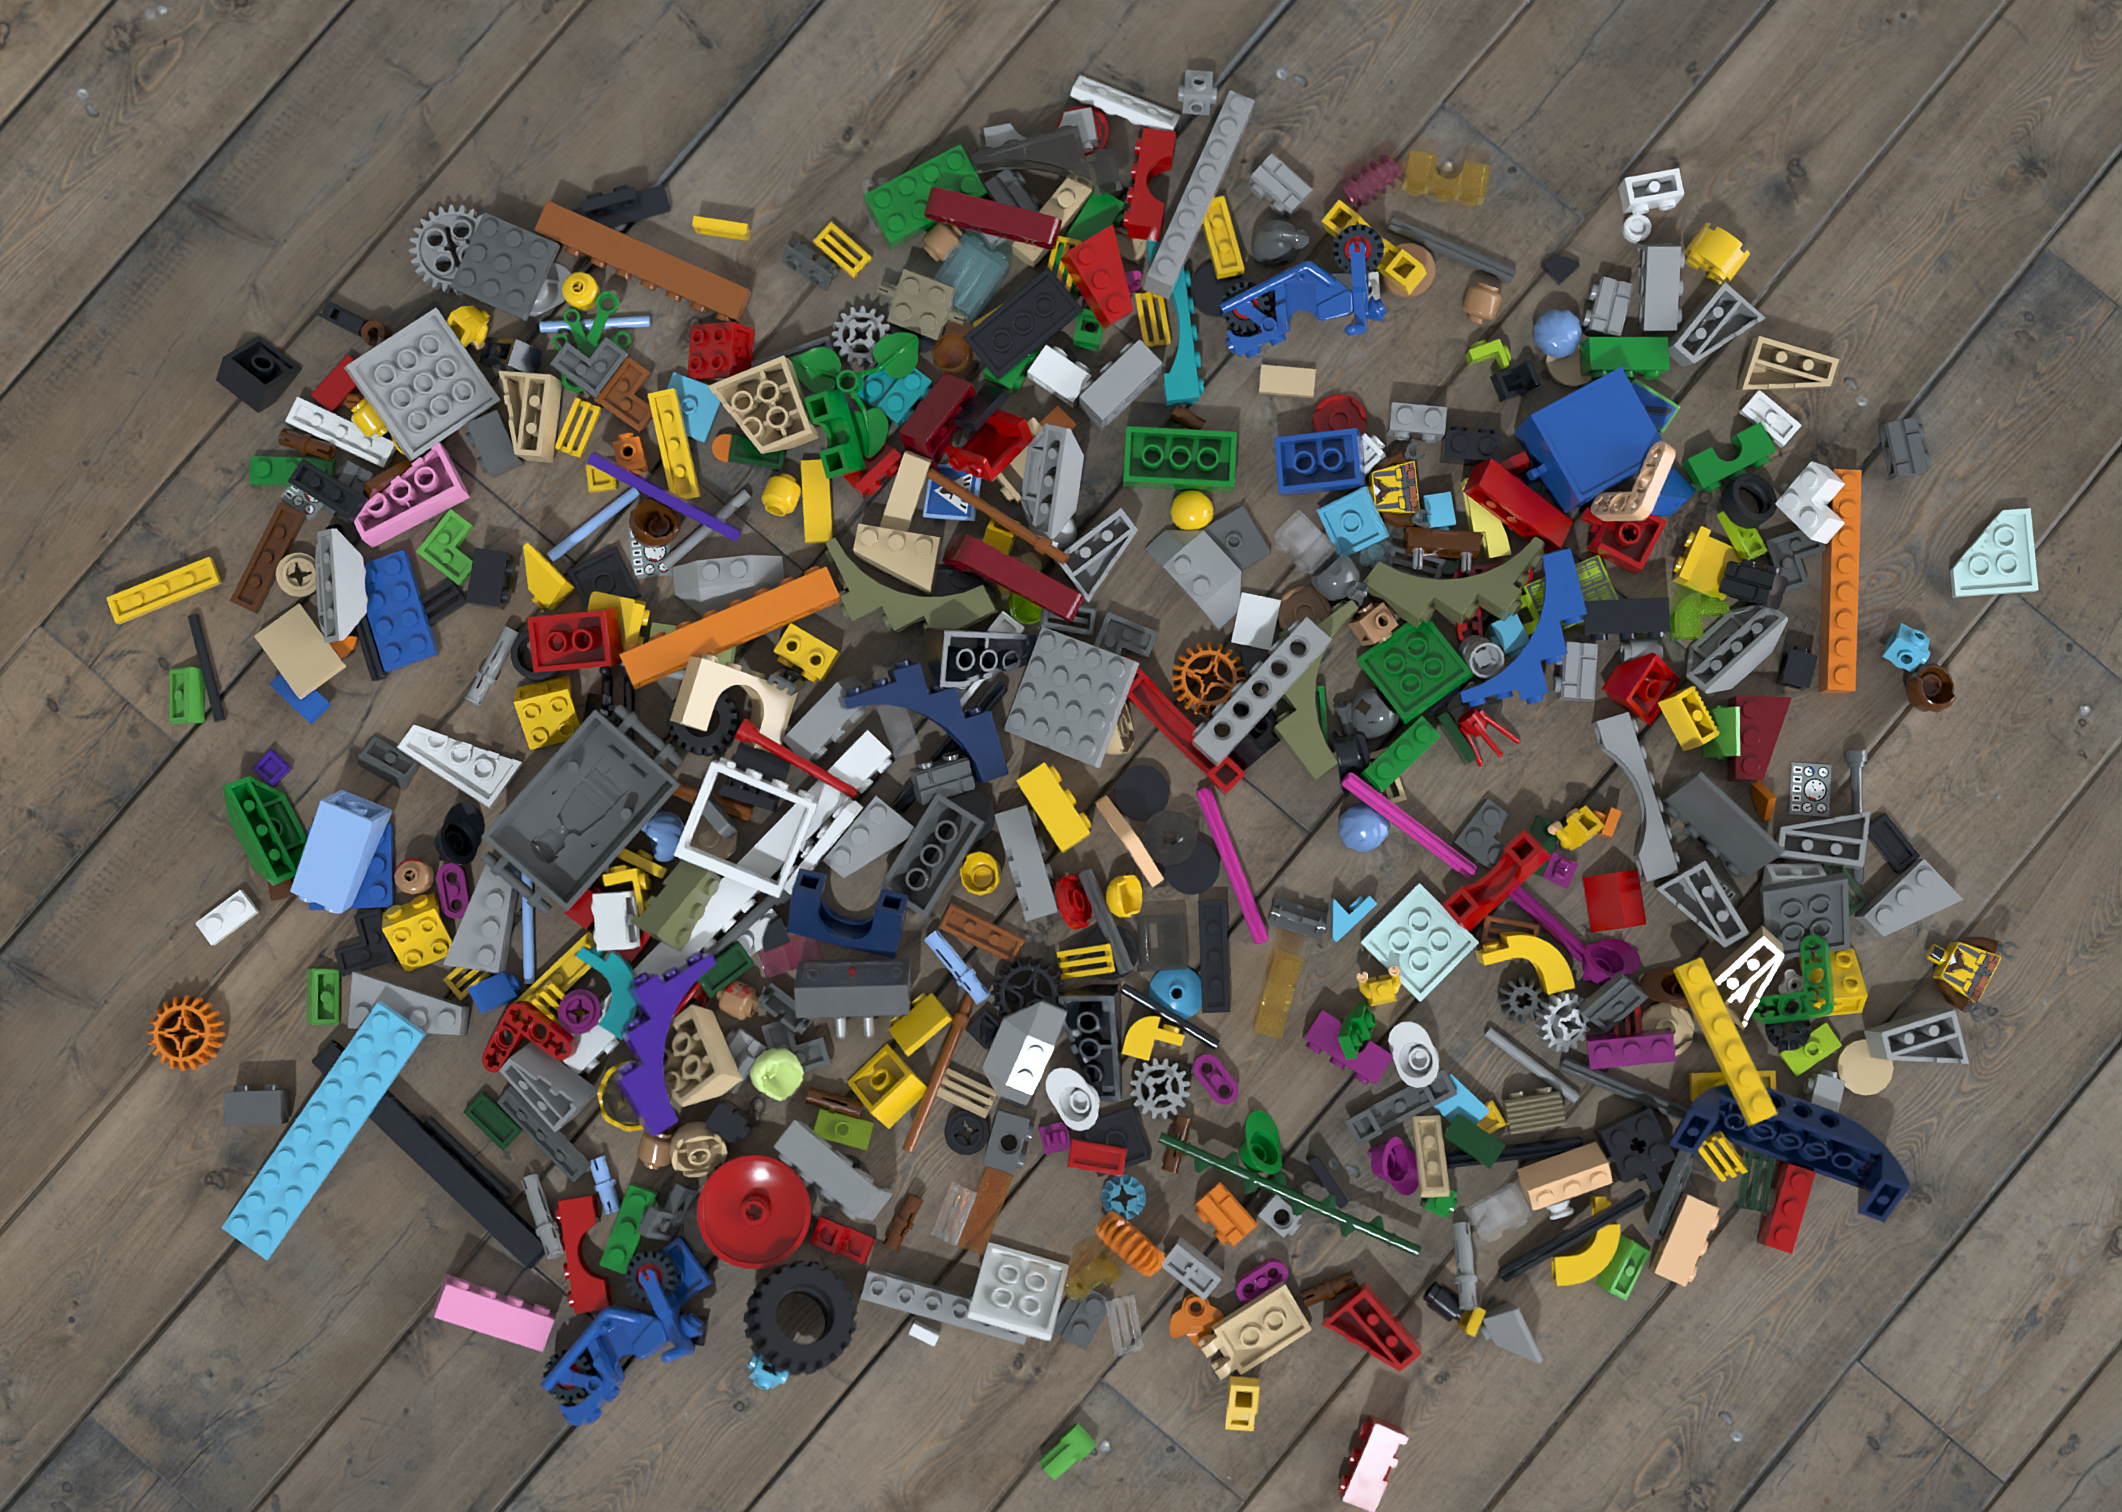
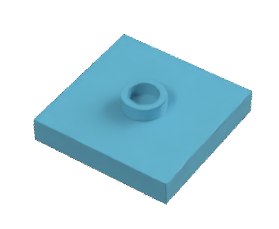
M673 372L667 389H677L687 437L706 444L722 403L709 389V385Z
M1367 486L1317 510L1337 555L1350 556L1389 537Z

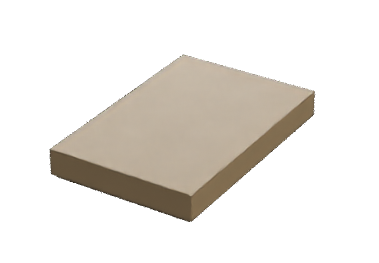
M300 603L254 636L300 699H303L346 667L330 643H324L322 632Z

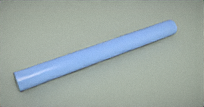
M650 316L608 318L604 329L650 327ZM581 319L582 329L591 330L595 319ZM564 320L540 322L541 333L571 331L570 326Z
M630 488L547 552V555L554 562L641 494L637 489Z
M521 873V880L533 889V882ZM522 896L524 984H534L533 908L526 903L528 900Z

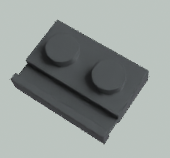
M1619 971L1578 1008L1581 1014L1586 1015L1590 1021L1607 1033L1648 998L1645 990L1630 978H1626Z
M1077 1280L1056 1317L1053 1332L1086 1351L1113 1299Z

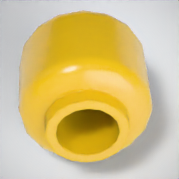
M575 272L564 280L562 295L573 309L588 311L595 307L597 297L600 295V288L589 274Z
M365 397L351 409L353 412L351 421L366 437H372L375 434L381 437L388 431Z
M783 473L780 476H772L768 479L761 500L769 513L783 517L785 514L792 513L795 510L801 495V488L796 483V479L789 474Z

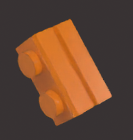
M1220 1180L1194 1202L1198 1207L1194 1212L1205 1224L1210 1221L1216 1227L1213 1233L1223 1245L1229 1242L1232 1247L1235 1246L1258 1225Z

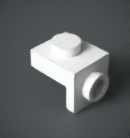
M1364 433L1361 438L1364 473L1366 476L1386 455L1382 451L1385 445L1375 435L1369 438Z

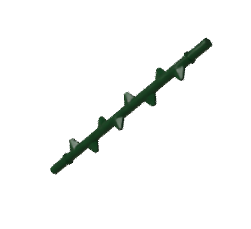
M1163 1132L1160 1134L1158 1143L1183 1153V1156L1187 1155L1194 1158L1195 1171L1201 1173L1209 1166L1215 1167L1242 1179L1243 1190L1246 1194L1260 1187L1291 1201L1292 1214L1295 1216L1309 1209L1339 1222L1341 1236L1347 1237L1357 1230L1388 1244L1389 1247L1393 1246L1413 1256L1418 1257L1421 1246L1396 1236L1394 1232L1385 1231L1381 1216H1376L1367 1223L1338 1210L1335 1196L1332 1194L1322 1201H1317L1288 1188L1286 1177L1283 1173H1279L1270 1180L1240 1167L1237 1152L1233 1151L1222 1159L1191 1145V1142L1186 1143Z

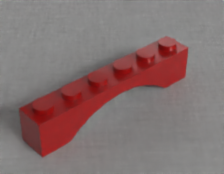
M1139 667L1137 668L1126 698L1225 796L1246 774L1228 756L1216 766L1193 746L1192 742L1195 737L1192 734L1197 728L1172 704Z

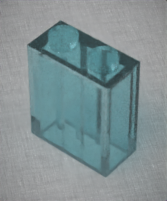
M963 234L934 279L957 287L953 298V310L966 314V320L973 324L1009 273L1010 265L1007 263V257L996 250L992 253L985 248V243L973 235L969 238Z

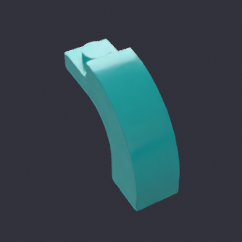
M591 945L590 949L588 947H581L576 957L601 972L609 981L612 990L610 1007L598 1025L619 1039L624 1040L620 1032L626 1029L625 1024L628 1021L638 1017L640 1014L639 1008L627 990L629 986L634 984L632 980L637 976L630 964L617 952H611L609 957L605 959L606 953L602 950L597 951L596 946Z

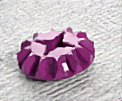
M575 990L568 993L562 999L558 1008V1019L561 1026L566 1031L576 1035L590 1033L599 1024L600 1015L603 1014L600 1006L601 1002L593 993L587 990ZM583 1004V1009L589 1011L590 1013L587 1015H582L581 1020L579 1021V1017L575 1014H572L571 1012H575V1010H580L581 1005Z

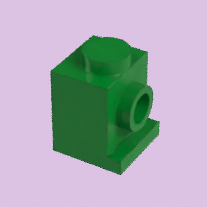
M1086 306V309H1083V312L1078 315L1073 346L1100 351L1104 330L1089 306ZM1088 325H1093L1096 330L1094 332H1087L1085 328Z
M1449 1189L1450 1193L1447 1197H1424L1420 1206L1438 1216L1446 1218L1448 1214H1452L1458 1201L1456 1199L1457 1192Z

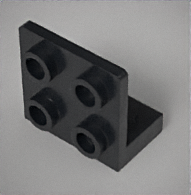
M743 744L738 745L733 761L736 763L735 768L746 772L747 768L763 774L762 779L771 783L773 779L785 783L791 763L775 754ZM728 776L726 784L721 785L719 794L724 797L775 813L780 797L730 776Z

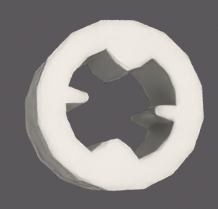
M1570 1198L1546 1206V1209L1551 1211L1549 1215L1551 1220L1565 1217L1574 1212V1209L1569 1207Z

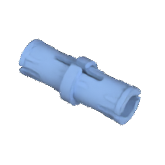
M602 1156L589 1162L591 1163L590 1168L596 1183L594 1186L595 1192H599L604 1213L607 1215L619 1211L621 1205L614 1187L616 1181L611 1178L606 1157Z

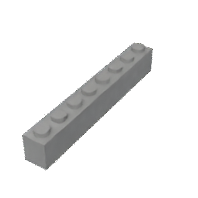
M1231 90L1229 91L1147 274L1144 290L1168 300L1170 299L1251 117L1255 100Z

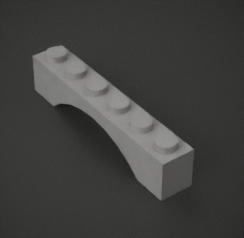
M1629 712L1592 723L1599 750L1612 758L1623 769L1638 797L1641 812V829L1633 858L1641 882H1648L1678 873L1677 866H1680V859L1676 850H1672L1669 842L1672 839V834L1668 824H1664L1662 820L1663 805L1660 798L1655 797L1652 786H1655V780L1651 770L1646 769L1644 762L1647 759L1646 751L1643 744L1638 743L1635 734L1638 733V726L1635 718H1630Z

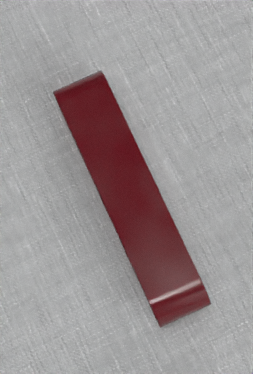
M937 187L930 188L924 212L926 218L936 222L1051 250L1056 248L1062 224L1060 219L1050 215Z

